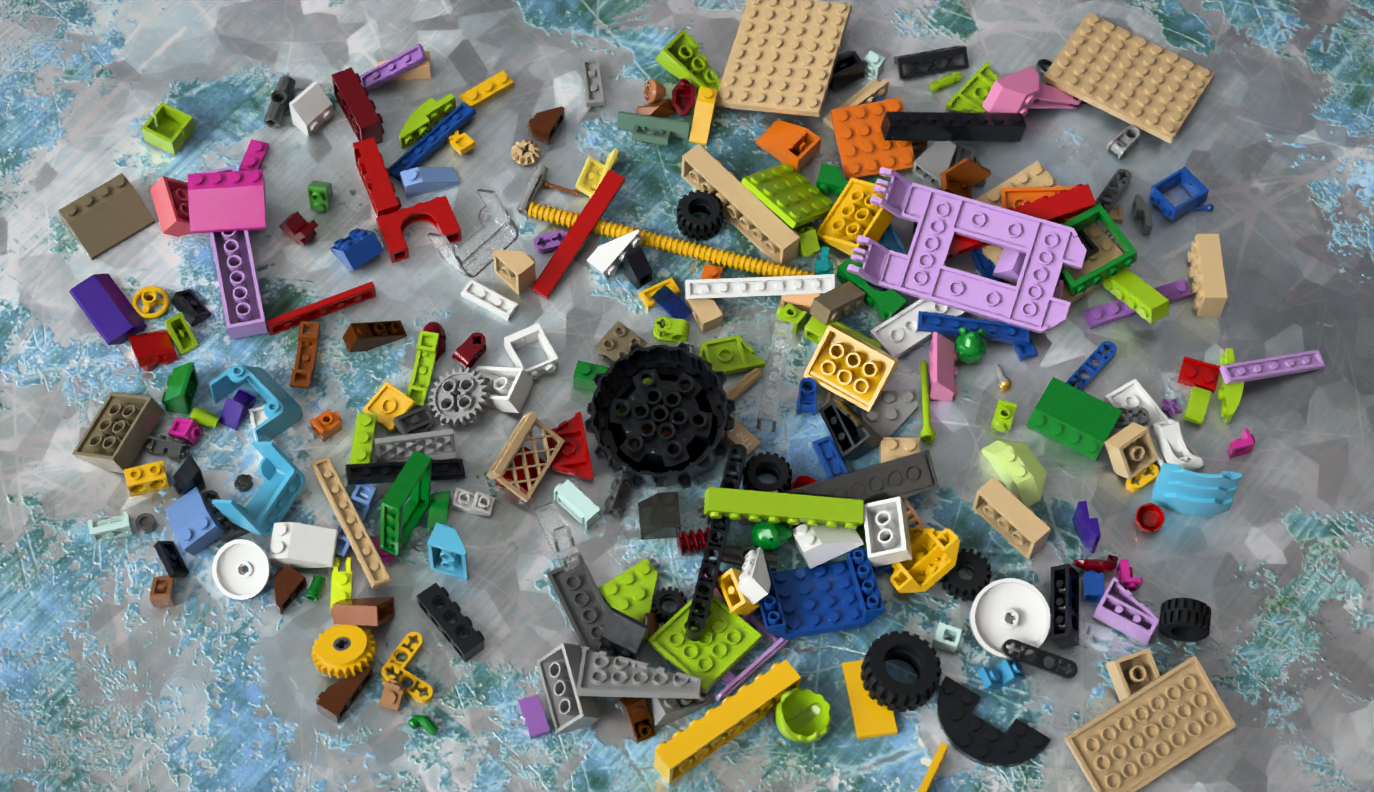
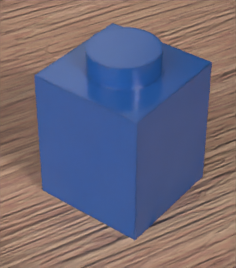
M1097 571L1084 572L1081 579V602L1099 603L1104 595V573H1098Z

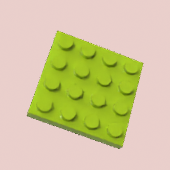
M782 163L745 176L741 181V184L793 229L827 216L834 205L832 199L820 192L818 187L812 185L805 176L794 170V167L789 163Z
M700 592L702 595L708 594L707 592ZM713 595L704 636L701 640L691 641L686 636V624L692 599L648 639V644L680 672L701 678V690L705 693L762 640V635L740 616L731 613L729 607L715 595ZM701 609L695 610L698 613L704 612ZM698 627L691 628L694 631L699 630Z

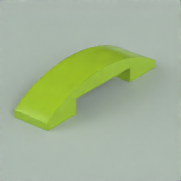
M420 330L411 382L408 385L406 394L417 403L415 406L422 407L426 403L435 366L439 333Z

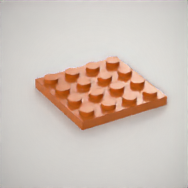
M901 97L832 109L830 111L843 173L847 181L851 177L860 179L880 175L881 167L892 169L895 172L913 169L915 157L911 141L884 140L881 131V124L886 112H904Z

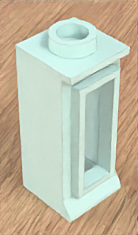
M568 479L555 487L554 501L557 500L580 524H584L586 530L601 518L598 514L601 509Z

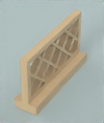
M533 411L522 417L486 475L491 480L496 479L524 502L529 500L565 440L538 420V415ZM535 425L540 428L542 436L534 437L533 427ZM547 438H552L557 442L555 448L549 449ZM535 440H543V450H537ZM525 441L531 442L532 451H524L523 443ZM545 452L547 461L540 464L538 453ZM533 454L535 464L527 465L525 455ZM515 456H521L523 466L515 467ZM536 467L537 477L530 479L528 468ZM524 469L526 480L518 481L516 470ZM506 471L512 472V482H508L503 478ZM519 483H527L528 491L526 495L520 491Z

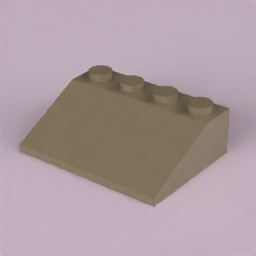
M123 173L58 210L62 223L91 260L155 223L153 216Z
M110 392L72 455L109 471L124 473V469L131 467L148 436H150L155 425L160 420L164 410L152 397Z

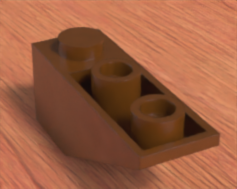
M400 320L351 323L343 335V340L349 352H362L405 338L407 334Z

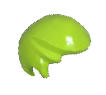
M795 687L785 692L776 705L775 720L777 728L784 737L796 743L816 742L831 729L829 725L832 717L829 715L831 705L824 700L821 694L814 693L810 688L800 689Z

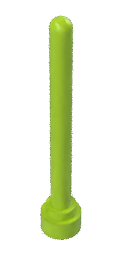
M921 361L920 375L924 427L920 431V440L924 443H932L936 440V432L931 427L928 364L926 361Z

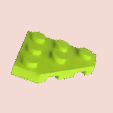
M646 558L598 589L603 600L611 610L615 608L643 623L644 613H650L658 572Z

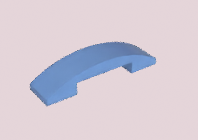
M357 484L351 500L364 524L377 488L368 484ZM340 525L335 555L345 558L352 547Z

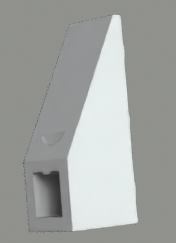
M635 230L598 246L587 259L590 267L606 279L612 276L617 271L619 264L624 262V254L629 249L640 245L643 238L640 231Z
M761 547L755 551L751 550L745 555L737 586L752 604L768 595L771 585Z

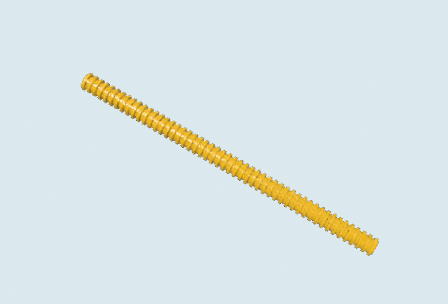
M532 202L528 209L529 218H539L540 221L544 219L545 222L551 221L552 224L556 222L557 225H567L568 228L574 224L580 215L579 213L574 214L573 211L570 213L568 210L563 211L561 208L558 210L557 207H554V209L552 206L546 207L545 204L541 206L540 203L535 204V202ZM602 219L599 220L591 232H595L596 235L599 233L601 236L606 235L608 238L611 236L612 239L639 230L643 237L640 246H651V249L655 247L656 250L662 249L663 252L667 250L668 253L673 252V254L679 253V256L683 254L684 257L690 256L691 259L695 257L696 260H707V263L711 261L712 264L718 263L719 266L723 264L724 267L729 266L731 269L734 267L735 270L740 269V271L746 270L747 273L750 271L752 274L757 273L759 276L762 274L763 277L815 275L814 272L809 273L807 270L804 272L803 269H792L791 266L788 268L786 265L781 266L780 263L776 265L775 262L769 263L768 260L764 262L763 259H752V256L748 258L747 255L741 256L740 253L736 255L735 252H724V249L720 251L719 248L713 249L712 246L708 248L707 245H696V242L692 244L691 241L685 242L684 239L680 241L679 238H669L668 235H657L656 232L653 234L651 231H641L640 228H630L628 225L625 227L624 224H613L612 221L607 222V220L602 221Z

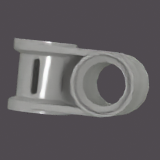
M1135 126L1126 127L1108 143L1106 149L1112 150L1122 160L1137 146L1140 130Z

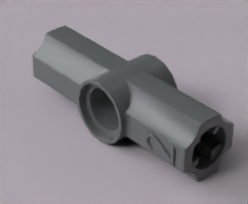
M284 75L280 77L276 90L271 94V103L264 118V124L271 128L280 126L284 113L289 109L288 103L296 81L290 76Z
M726 545L721 563L739 565L742 568L745 555L749 551H755L756 549L753 546L741 548ZM763 551L765 562L769 563L771 571H776L779 553Z

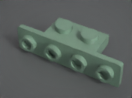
M619 111L617 128L633 131L632 140L662 146L668 145L670 137L687 140L690 122Z

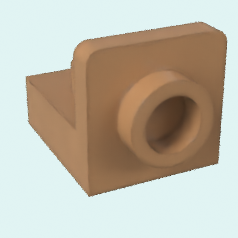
M390 678L389 682L383 681L384 689L379 705L400 711L407 687L401 686L402 682Z

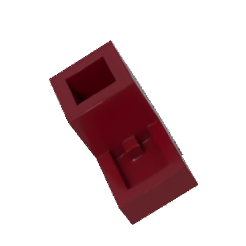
M298 211L291 214L279 225L290 239L301 246H305L317 234L314 229L318 224L314 220L307 222Z

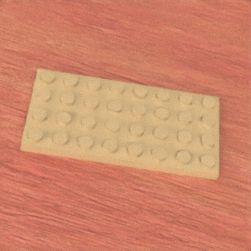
M1194 655L1066 735L1063 739L1094 792H1136L1236 727V724Z

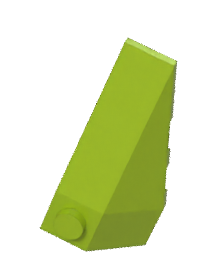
M684 29L662 49L655 59L677 78L688 79L698 91L700 86L719 89L721 80L716 72L711 70L707 63L708 59L698 49L699 45L696 40Z

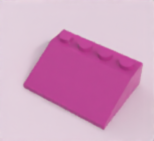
M250 170L188 174L190 233L266 229V182L264 171Z

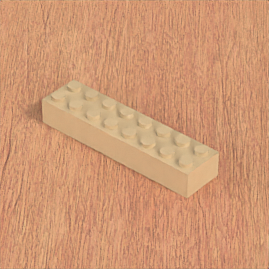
M698 144L682 156L681 177L695 190H700V192L706 190L708 194H715V198L718 197L720 203L723 204V216L772 262H775L776 265L780 263L783 266L788 265L797 258L800 239L798 233L795 230H791L784 220L778 218L768 206H765L760 199L741 184L731 171H727L719 160L711 156L706 148Z

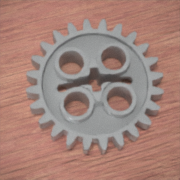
M460 367L458 372L453 368L452 374L446 371L445 378L439 377L440 383L434 382L436 389L430 390L434 394L429 396V399L432 401L429 403V406L432 408L431 412L443 425L447 424L449 427L453 424L459 427L460 422L466 426L467 420L473 423L472 417L479 418L478 412H484L482 406L488 405L485 399L490 398L487 394L490 391L486 386L488 383L480 373L478 374L476 370L471 371L469 367L466 370Z

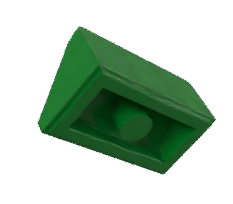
M446 490L431 494L427 530H433L436 522L448 524L451 500L450 491Z

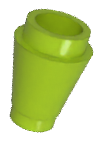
M194 406L189 419H194L198 425L216 428L220 417H217L201 406L199 408Z

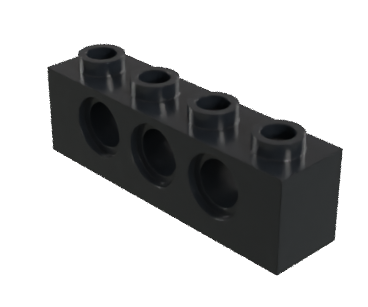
M1070 564L1051 567L1050 639L1060 649L1079 645V573Z
M434 583L416 596L419 607L464 662L484 650V636L479 630H474L469 617H464L461 614L459 605L448 598L449 594L444 587L440 588L437 583ZM440 604L445 606L441 609L436 608ZM450 619L457 620L455 623L447 622ZM461 634L469 635L466 638L459 637Z

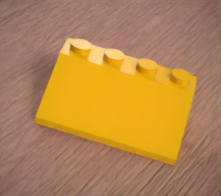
M851 177L816 231L817 238L850 256L852 254L859 255L853 252L854 247L868 251V246L856 242L858 235L871 238L878 243L894 218V215L869 202L871 196H877L885 200V195L873 191L874 186L879 185Z
M832 324L828 325L803 376L813 378L822 387L870 412L891 379L900 360L841 327Z

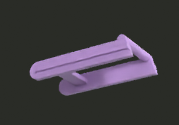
M756 609L748 615H740V617L746 622L749 620L773 645L737 677L729 670L721 678L727 686L716 696L718 702L729 696L789 641L788 639H779L775 634L766 631L764 623L755 615Z

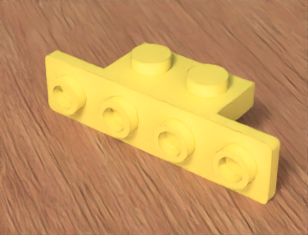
M615 148L611 151L604 164L590 156L586 160L574 188L591 198L609 169L611 170V167L616 164L619 149Z

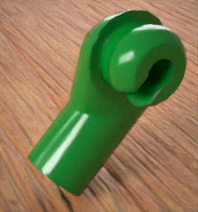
M415 714L408 721L411 728L416 729L418 726H422L431 736L439 729L428 716Z

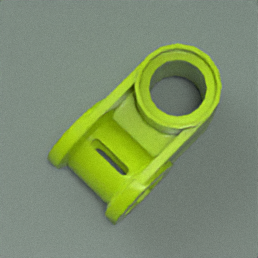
M664 316L655 319L654 338L677 344L678 341H688L690 323L687 320Z

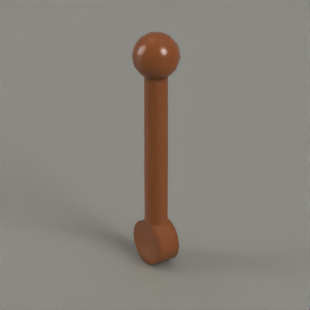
M549 181L543 182L545 188H555L571 193L576 197L580 194V191L577 189L571 190L550 184Z

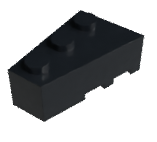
M832 399L819 410L842 458L855 461L883 440L845 402Z

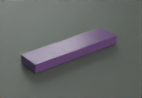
M419 43L360 76L361 86H365L367 91L370 92L427 61L423 46Z

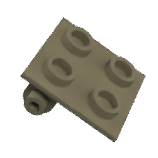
M617 321L595 348L600 352L598 354L599 357L605 359V357L610 358L615 362L630 352L631 345L638 343L644 348L648 342Z

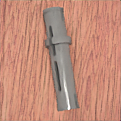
M542 164L537 165L533 177H530L529 185L516 209L519 214H528L529 206L533 202L539 188L542 187V181L548 172L546 166Z

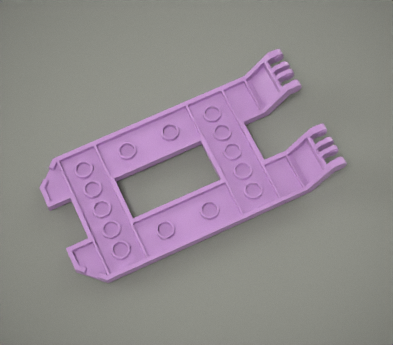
M880 168L879 174L891 178V182L877 179L876 184L879 186H874L873 191L885 195V200L877 196H871L869 202L880 206L898 218L916 222L918 225L908 255L889 250L871 238L858 235L856 242L869 248L867 251L854 247L853 252L859 255L852 254L851 260L860 262L863 266L860 268L849 264L847 267L848 272L862 277L875 286L889 290L894 289L899 293L1040 334L1065 322L1071 302L1053 297L1063 265L1081 270L1087 253L1074 228L913 183L892 169ZM954 234L1026 254L1017 285H1009L944 266Z

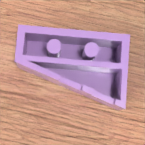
M1114 576L1099 602L1093 618L1147 646L1159 623V619L1142 602L1139 603L1128 589L1126 590L1118 583L1119 580Z

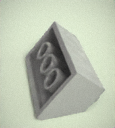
M562 643L536 660L555 734L587 728L601 719L595 697L577 696L576 693L582 658L580 645Z

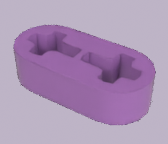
M560 230L538 236L534 241L536 252L547 254L556 251L561 244L558 238L563 240L567 233Z

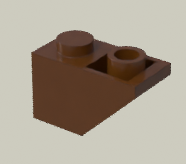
M637 697L620 698L619 701L624 717L636 741L641 742L655 736L656 732L645 699Z

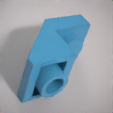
M1005 660L995 668L982 667L977 671L986 689H999L1025 679L1023 668L1016 660Z

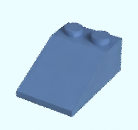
M197 486L165 509L176 538L183 549L193 556L226 533Z

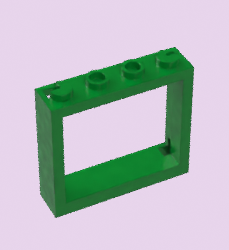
M1100 203L1061 225L1072 227L1076 232H1079L1101 220L1125 253L1076 281L1063 265L1059 277L1060 280H1064L1063 284L1072 296L1086 292L1091 286L1099 285L1104 279L1117 275L1120 270L1131 267V264L1137 261V251Z
M413 451L381 502L380 549L395 556H399L430 506L432 457L425 455V453ZM409 496H410L409 501L407 502V504L405 505V507H404V509H403V506H404L405 502L407 501V499H408Z

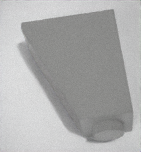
M936 141L914 161L912 171L933 188L941 190L940 174L951 167L956 145L953 141Z

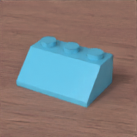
M436 522L427 542L430 569L468 581L467 552L456 529L449 524Z

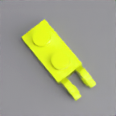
M334 557L330 609L333 607L332 604L340 600L352 599L353 573L351 572V557L346 559V572H339L340 560L339 557Z

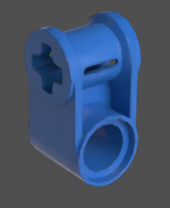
M805 377L800 381L796 414L812 413V415H816L817 384L813 378ZM808 387V388H810L811 390H810V391H806V390H804L803 388Z

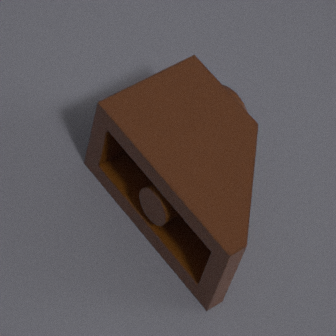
M564 107L536 113L534 118H531L527 124L529 137L548 145L565 118Z
M287 564L283 569H279L274 576L276 607L279 614H282L307 586L306 578Z

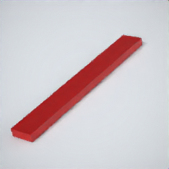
M609 169L532 286L531 290L548 300L625 182L623 176Z

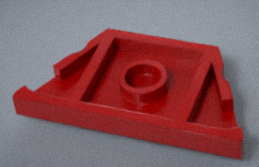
M577 412L575 417L569 421L565 420L557 428L551 429L565 440L551 463L552 471L592 481L594 480L582 415L581 412ZM547 438L549 449L555 448L557 442L552 438Z

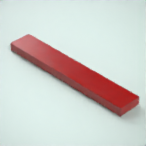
M372 281L266 320L268 332L270 335H274L300 325L301 321H312L376 297L375 285Z

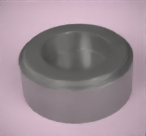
M143 513L135 521L137 530L143 534L151 533L156 528V520L152 514Z

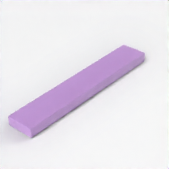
M1319 349L1226 364L1222 365L1219 369L1225 384L1229 385L1323 369L1326 365Z

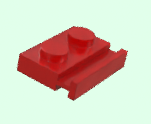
M1184 356L1177 383L1191 387L1196 386L1214 393L1219 378L1220 366Z

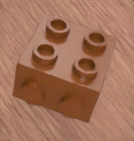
M965 158L940 174L941 190L972 199L971 187L991 176V171L975 161Z

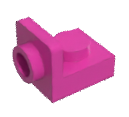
M175 418L167 434L171 438L186 439L191 445L195 446L203 429L194 419Z
M1248 428L1243 430L1240 439L1230 443L1227 450L1229 458L1252 452L1255 438L1253 434H1250Z
M1120 560L1117 566L1119 584L1130 592L1140 589L1143 583L1142 577L1133 578V569L1129 567L1128 560Z

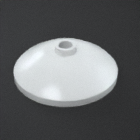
M245 539L230 541L220 548L214 558L212 566L213 578L219 590L226 596L238 600L252 598L258 595L268 583L270 577L268 556L262 547L253 541ZM245 566L249 568L247 573L244 570Z

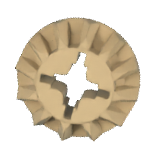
M523 139V141H517L512 146L511 156L518 164L531 165L539 159L540 149L538 144L533 143L532 140L526 141ZM529 148V152H526L523 156V151Z

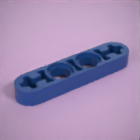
M1111 341L1101 343L1066 383L1074 386L1078 381L1077 389L1084 391L1114 358L1117 351L1116 345ZM1108 349L1111 350V352L1108 351V352L1105 354V356H1103L1104 350H1108ZM1099 360L1101 365L1094 366L1091 361ZM1087 372L1090 374V378H1082L1080 373Z

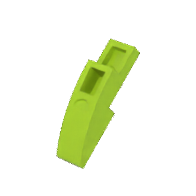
M449 93L437 102L431 97L411 114L399 134L401 149L412 145L417 139L424 137L431 131V123L437 122L439 118L451 113L456 108L455 97L452 93Z
M1225 348L1223 355L1220 356V366L1235 363L1233 348ZM1223 379L1221 389H1218V399L1222 402L1221 417H1224L1225 424H1229L1234 417L1242 397L1244 382L1226 385Z

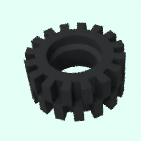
M665 587L661 588V592L658 590L656 596L654 595L652 598L651 612L656 613L658 623L661 624L663 621L665 624L688 603L687 598L682 591L678 592V588H675L674 591L672 587H668V590H665ZM665 601H673L676 603L677 609L673 612H666L662 609V604Z

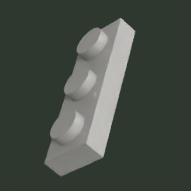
M599 58L581 59L586 106H605Z

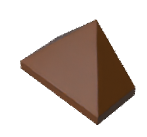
M670 98L636 108L638 114L664 118L676 114L675 109L671 105Z

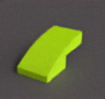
M1193 386L1183 420L1202 425L1212 391Z

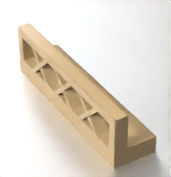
M886 78L881 82L874 79L836 109L876 102L878 97H884L887 94L889 81ZM829 113L824 117L823 122L834 131Z

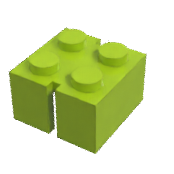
M163 102L154 111L153 117L150 116L141 128L144 141L173 155L178 153L184 145V140L187 141L196 130L192 116Z

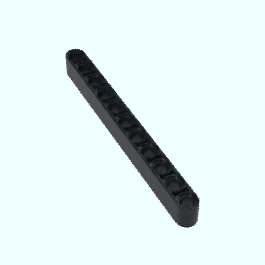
M735 444L730 448L720 488H740L747 456V450L743 445ZM729 517L712 518L686 624V636L691 641H699L704 636L732 521ZM722 522L725 525H718L717 523ZM717 539V540H720L721 542H718V543H717V542H714L713 540ZM709 557H715L717 559L711 560L709 559ZM710 574L712 577H705L704 575ZM703 591V592H707L708 594H707V595H702V594H700V592ZM701 609L704 612L698 613L695 610ZM698 627L699 630L694 631L691 628Z

